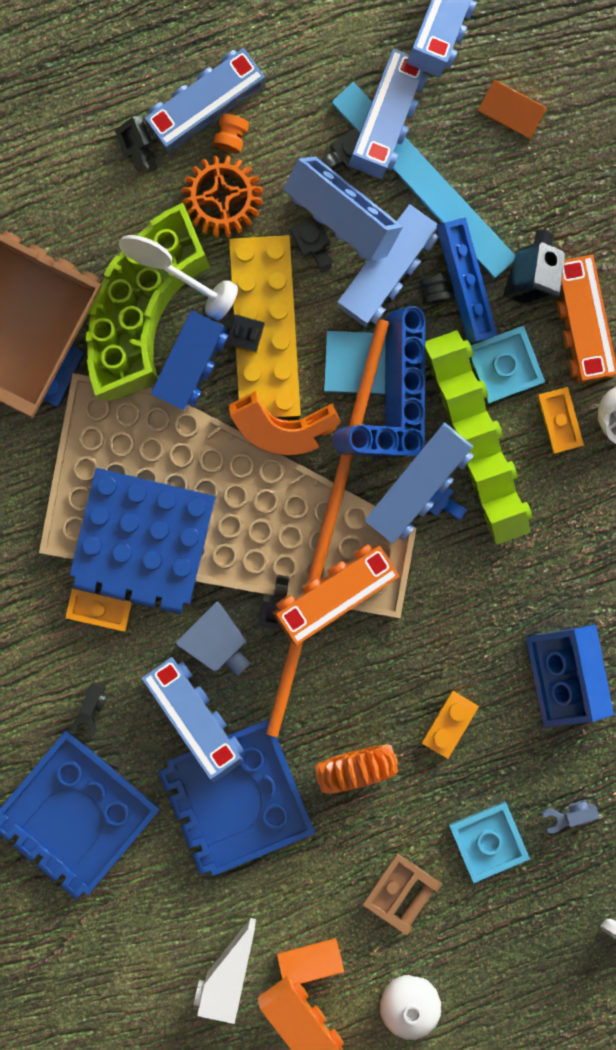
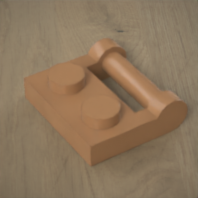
M396 853L362 905L402 933L408 935L413 928L411 924L434 891L438 892L442 883L399 853ZM418 879L424 885L401 918L396 916L394 913Z

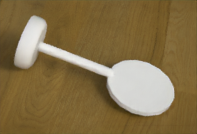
M135 235L123 236L120 239V249L132 260L151 268L164 269L174 277L206 295L208 299L205 304V314L209 319L213 321L222 319L232 307L237 295V286L233 282L222 281L213 290H210L171 266L172 256L160 244Z

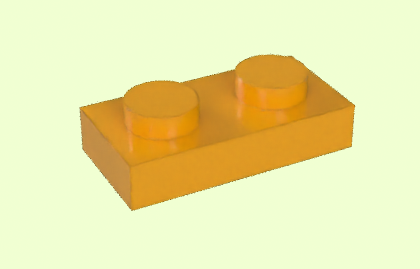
M568 387L539 394L537 398L553 454L584 446Z
M72 588L65 618L126 632L133 603Z
M452 690L421 743L449 759L479 706Z

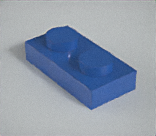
M71 346L43 401L60 408L70 387L72 374H76L85 356L83 351Z

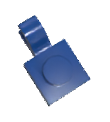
M448 487L443 494L437 490L430 500L434 504L428 512L437 517L441 510L460 521L467 509L449 499L454 491Z

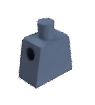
M218 601L176 642L179 647L215 672L226 664L239 676L251 664L238 651L247 640Z

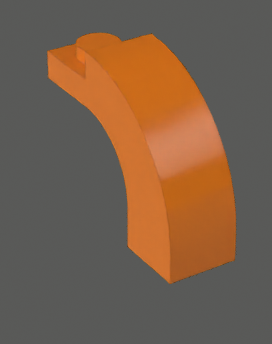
M256 391L229 405L232 420L247 440L265 451L280 455H298L318 449L319 445L316 436L327 435L333 432L337 425L341 424L338 413L332 403L302 419L293 421L282 420L269 413Z

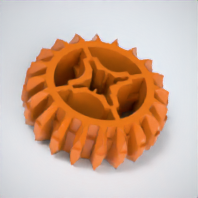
M227 155L225 157L224 163L219 162L218 156H213V165L209 166L208 161L203 159L202 166L204 169L202 171L196 166L192 168L196 178L191 176L185 177V182L191 187L182 188V194L188 197L184 198L181 202L185 207H191L187 210L189 218L195 217L192 222L195 228L204 223L202 227L203 234L206 235L211 228H214L213 235L215 238H219L220 230H225L226 237L230 238V229L235 228L238 234H242L243 230L240 224L244 223L247 227H251L253 224L248 216L259 217V211L254 207L263 205V200L256 197L263 194L262 187L255 186L259 182L257 175L249 177L252 173L250 166L245 167L241 171L242 160L238 159L234 165H231L230 156ZM223 175L236 178L245 188L239 189L238 186L231 187L227 185ZM214 177L215 184L213 188L198 196L202 185L208 179ZM220 184L222 185L223 192L226 194L225 210H223L222 203L219 202L218 198ZM247 198L243 209L230 218L231 206L241 202V199ZM206 205V207L218 209L221 219L208 216L199 206Z
M373 746L336 755L335 757L318 762L315 766V776L321 792L326 794L339 793L392 778L398 773V761L392 746Z

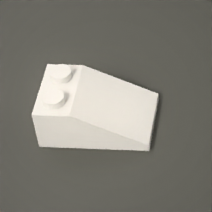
M250 918L208 970L205 981L199 980L193 1004L199 1006L197 1016L235 1024L256 919Z

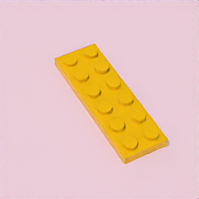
M290 235L229 239L232 282L237 286V295L233 303L234 316L236 314L265 323L257 354L236 348L239 399L256 391L265 408L277 418L301 417Z

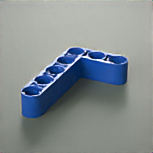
M410 306L394 310L386 318L389 326L385 339V426L356 425L339 428L333 436V445L340 454L399 458L418 455L424 448L425 316L418 307ZM352 436H353V438H354V445H353L352 440H351V437H352Z

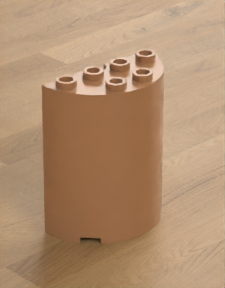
M4 230L3 234H0V403L34 418L102 288L100 284L102 279L88 271H85L82 275L78 270L74 269L73 264L58 257L54 262V259L48 256V252L34 244H31L28 248L19 243L21 240L19 237Z

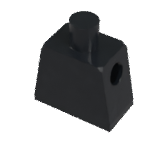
M538 230L536 231L534 244L517 251L503 297L526 306L559 297L565 254L562 250L552 247L553 233Z

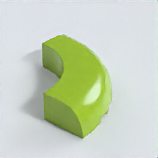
M183 203L151 220V224L137 235L150 239L164 247L172 256L171 266L191 278L211 268ZM121 251L119 256L116 255L104 273L105 278L101 283L102 288L90 309L88 332H86L89 377L95 396L100 400L123 398L155 385L158 379L153 350L156 329L167 304L178 290L186 284L164 269L151 268L132 260L123 251Z

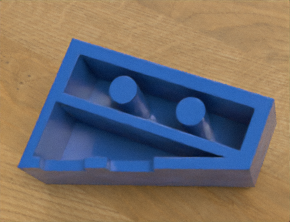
M191 310L151 395L184 411H187L189 406L194 408L202 393L198 389L203 379L208 380L215 366L213 360L218 351L222 352L229 335L227 334L230 329Z

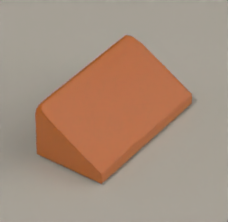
M493 80L478 112L530 140L547 108L497 80Z
M336 938L277 953L282 979L288 976L293 984L297 982L302 984L344 972Z

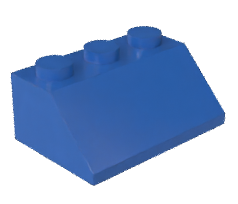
M596 624L526 637L544 727L593 722L614 715Z

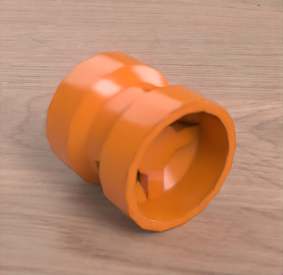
M221 114L218 122L220 132L215 134L212 144L223 151L240 154L244 145L241 138L247 133L250 124L241 117Z

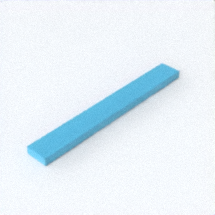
M352 82L331 102V105L352 128H356L361 133L372 101ZM406 137L402 145L396 143L393 152L397 153L398 157L393 172L441 223L466 218L477 261L495 280L514 262L516 255Z

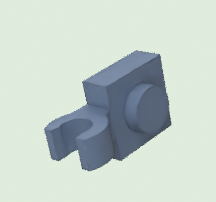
M586 800L568 805L569 810L562 813L552 808L541 812L543 817L552 815L556 818L553 826L546 827L548 833H556L564 827H573L600 818L597 807L592 803L587 804Z

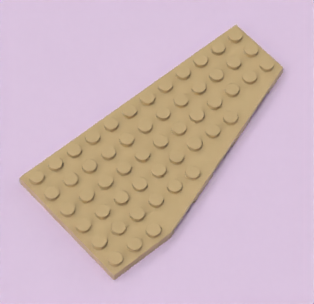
M72 374L39 553L74 559L95 469L100 468L216 496L196 582L274 595L277 575L290 577L287 596L292 595L295 598L304 592L302 586L308 580L333 482L283 455L271 453L255 446L240 431L195 407L189 406L188 410L184 411L151 395L152 387L123 398L100 400L95 396L89 376ZM344 489L320 581L330 575L327 570L336 563L343 560L346 564L354 559L353 553L360 547L368 543L370 547L380 545L400 577L351 610L401 618L417 528L414 527L404 541L398 538L392 544L364 521L376 506Z

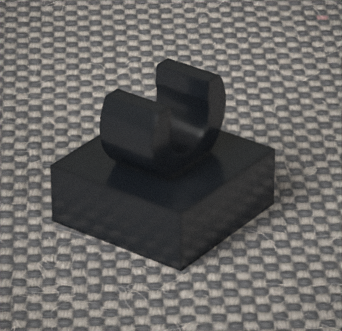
M235 314L227 346L257 354L265 323Z

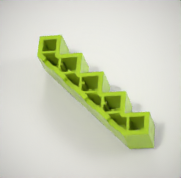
M458 330L425 341L428 365L432 376L436 378L440 390L439 395L447 417L449 416L454 430L473 445L469 451L474 456L467 463L468 475L476 497L480 500L484 510L485 522L496 545L531 533L528 520L533 519L528 503H522L516 492L514 479L518 478L516 468L512 461H506L499 443V439L503 438L501 427L498 421L492 422L486 410L484 398L488 397V392L483 380L477 381L472 371L469 358L474 357L469 341H463Z

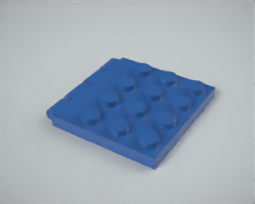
M96 468L70 575L75 576L73 589L94 594L97 583L100 582L102 583L101 596L124 601L127 589L132 590L131 603L154 608L158 596L162 597L160 610L181 614L184 603H191L216 496Z
M269 719L228 735L229 739L235 736L243 747L244 752L240 755L244 762L215 783L209 779L191 751L167 760L168 767L158 771L165 791L176 787L178 789V793L168 797L177 820L189 816L190 821L180 825L189 849L198 845L202 848L191 854L199 874L211 870L212 875L215 876L316 834L278 739L266 734Z
M66 730L0 808V836L9 842L16 834L19 839L13 847L30 862L38 854L41 855L43 859L36 867L54 882L61 874L67 877L60 887L77 900L82 892L87 895L91 893L161 808L70 731Z

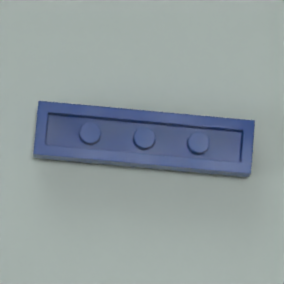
M466 218L436 225L467 340L469 343L497 336Z

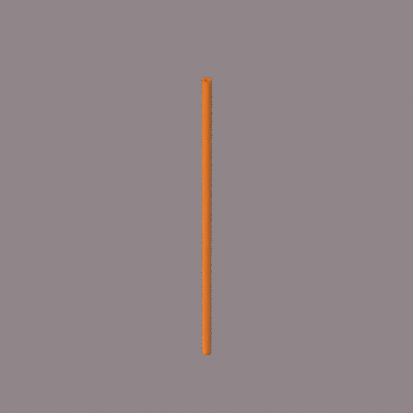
M377 319L349 426L362 425L389 326L388 321ZM352 436V437H351V440H352V443H353V445H354V438H353V436ZM341 454L307 583L314 578H318L319 581L321 579L354 455ZM303 642L297 646L290 643L267 728V735L274 737L279 735Z

